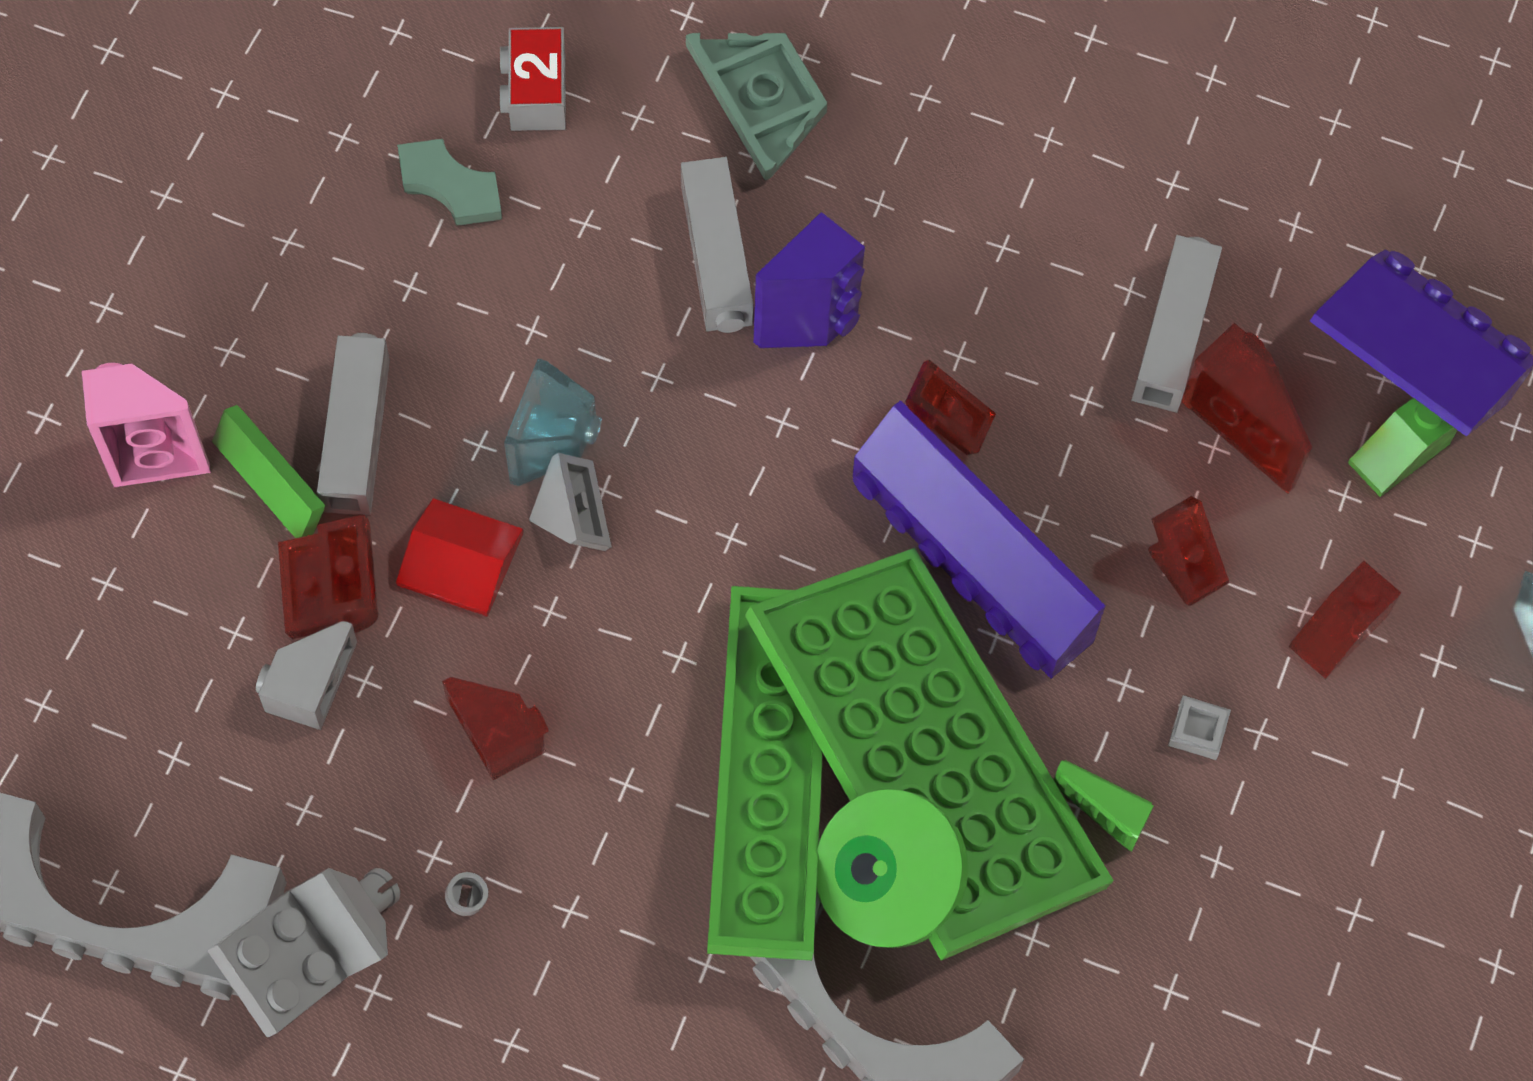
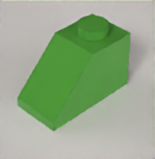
M1412 398L1385 421L1349 459L1348 464L1381 497L1449 446L1457 429L1415 398Z

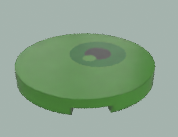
M884 789L858 796L848 802L833 816L819 841L817 848V892L820 901L836 926L859 942L885 948L908 947L923 942L932 937V934L947 921L955 907L960 905L964 896L968 878V858L962 835L958 827L953 825L949 817L937 805L921 795L896 789Z

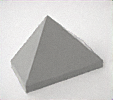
M562 453L555 454L550 460L529 521L569 544L606 551L612 546L593 461Z

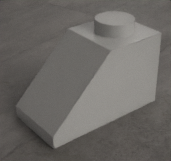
M341 621L278 649L271 665L265 664L262 667L256 683V692L259 693L264 711L321 730L357 644L353 625Z

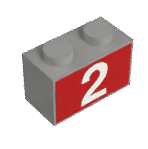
M564 27L509 28V46H500L501 74H508V85H500L501 113H509L511 131L566 130Z

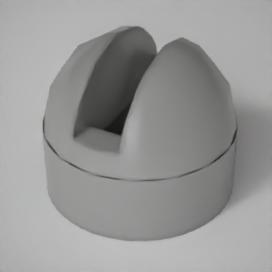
M463 872L453 877L445 891V900L452 912L460 916L476 914L482 909L488 898V887L485 881L479 875L471 872ZM462 884L471 886L467 898V907L459 905Z

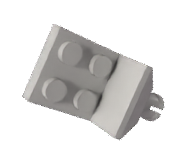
M327 868L286 891L207 950L267 1038L281 1031L347 977L382 960L388 955L386 921L380 913L399 901L400 889L396 883L382 894L378 893V889L393 878L387 871L381 868H374L362 880L358 881L355 877Z

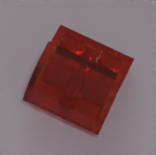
M364 514L317 525V534L278 542L285 633L291 639L312 635L341 621L351 623L354 632L357 633L367 629L377 621L379 615L371 526L369 519Z

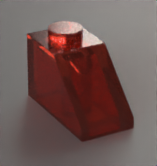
M1363 561L1328 596L1293 639L1289 648L1327 679L1389 616L1401 592Z
M449 677L442 681L447 702L492 780L546 753L544 734L549 732L546 722L535 705L529 709L527 708L520 694L455 677Z

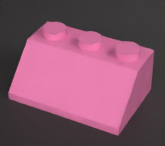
M105 363L99 365L96 369L82 371L87 426L114 487L211 473L207 455L186 399L133 364Z

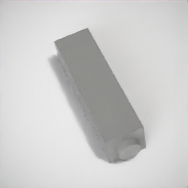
M727 157L682 162L681 189L706 332L718 330L730 333L738 331L745 326H752L753 299Z
M1176 235L1131 401L1175 413L1178 412L1187 384L1222 246L1211 244L1206 239L1200 237L1187 238Z
M368 333L337 336L317 487L318 497L325 504L323 512L371 515L390 364L385 338H377Z

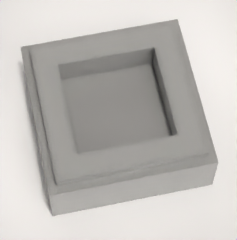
M1183 695L1168 746L1216 760L1220 752L1231 710Z

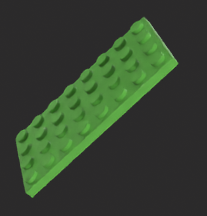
M915 548L749 607L745 614L747 621L849 800L851 801L858 796L876 790L896 789L908 791L928 798L929 801L937 805L949 817L955 827H958L967 852L968 878L960 905L955 907L947 921L932 934V937L928 938L941 961L1107 889L1114 881Z

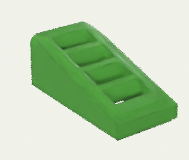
M1062 760L1054 778V782L1059 790L1115 840L1132 852L1154 805H1152V802L1067 760Z

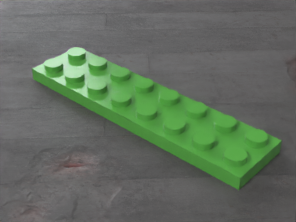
M731 587L707 954L810 961L813 959L823 752L745 617L751 605L794 590Z

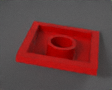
M433 498L412 530L396 584L399 587L488 617L524 530L523 528Z

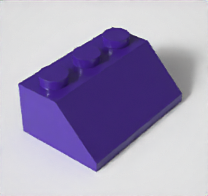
M824 213L818 214L756 274L753 343L759 348L827 346L836 336H846L855 327L860 318L858 310L859 300L862 296L861 281L865 271L863 268L865 246Z

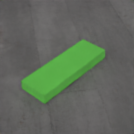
M238 405L225 409L212 442L299 543L311 538L324 511L325 504Z

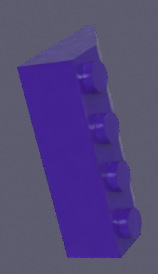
M1385 249L1371 257L1314 313L1310 322L1467 437L1508 404L1533 370V355L1530 354L1531 348L1520 338L1514 335L1505 336L1491 326L1492 320L1481 310L1471 306L1466 308L1452 297V290L1444 283L1436 279L1428 280L1414 270L1415 265L1408 257L1399 252H1389Z

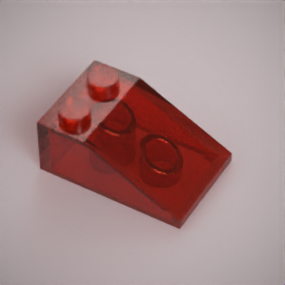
M1233 323L1195 359L1181 402L1289 494L1296 486L1312 445L1271 353L1266 350L1263 342L1255 334L1245 332L1237 324Z

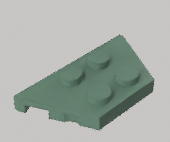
M700 33L686 35L687 49L764 180L770 179L827 113V101L786 33H763L759 36H751L747 33H728V39H700Z

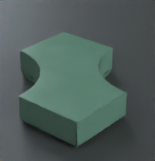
M443 139L397 145L404 193L424 194L437 199L449 209L456 226L502 219L495 171L481 172L461 165L449 154Z

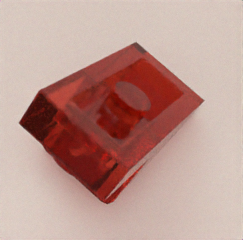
M931 360L923 362L905 400L906 406L929 429L937 431L966 455L979 453L996 415L993 410Z
M1190 496L1151 519L1159 542L1150 546L1148 551L1185 604L1191 606L1230 583L1202 501Z

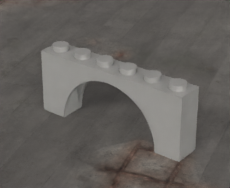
M0 793V931L4 932L3 938L26 947H32L34 941L53 946V952L69 959L82 960L83 954L102 959L101 964L121 973H131L133 967L152 972L150 976L152 979L169 986L180 987L182 981L200 985L202 993L221 1000H230L232 994L237 995L207 950L284 893L287 882L280 867L231 854L225 869L213 887L199 901L182 913L165 921L142 927L116 928L98 925L70 913L49 894L43 880L39 857L40 839L46 818L36 802Z
M817 887L815 927L824 909L817 892ZM814 953L812 961L750 957L756 964L753 967V971L762 984L772 992L778 988L791 1002L787 1008L799 1025L806 1030L813 1027L826 1041L822 1044V1047L828 1057L841 1069L847 1065L861 1081H1010L1020 1071L1024 1058L989 1020L962 1037L940 1044L907 1045L895 1043L863 1030L837 1008L820 980L815 965Z

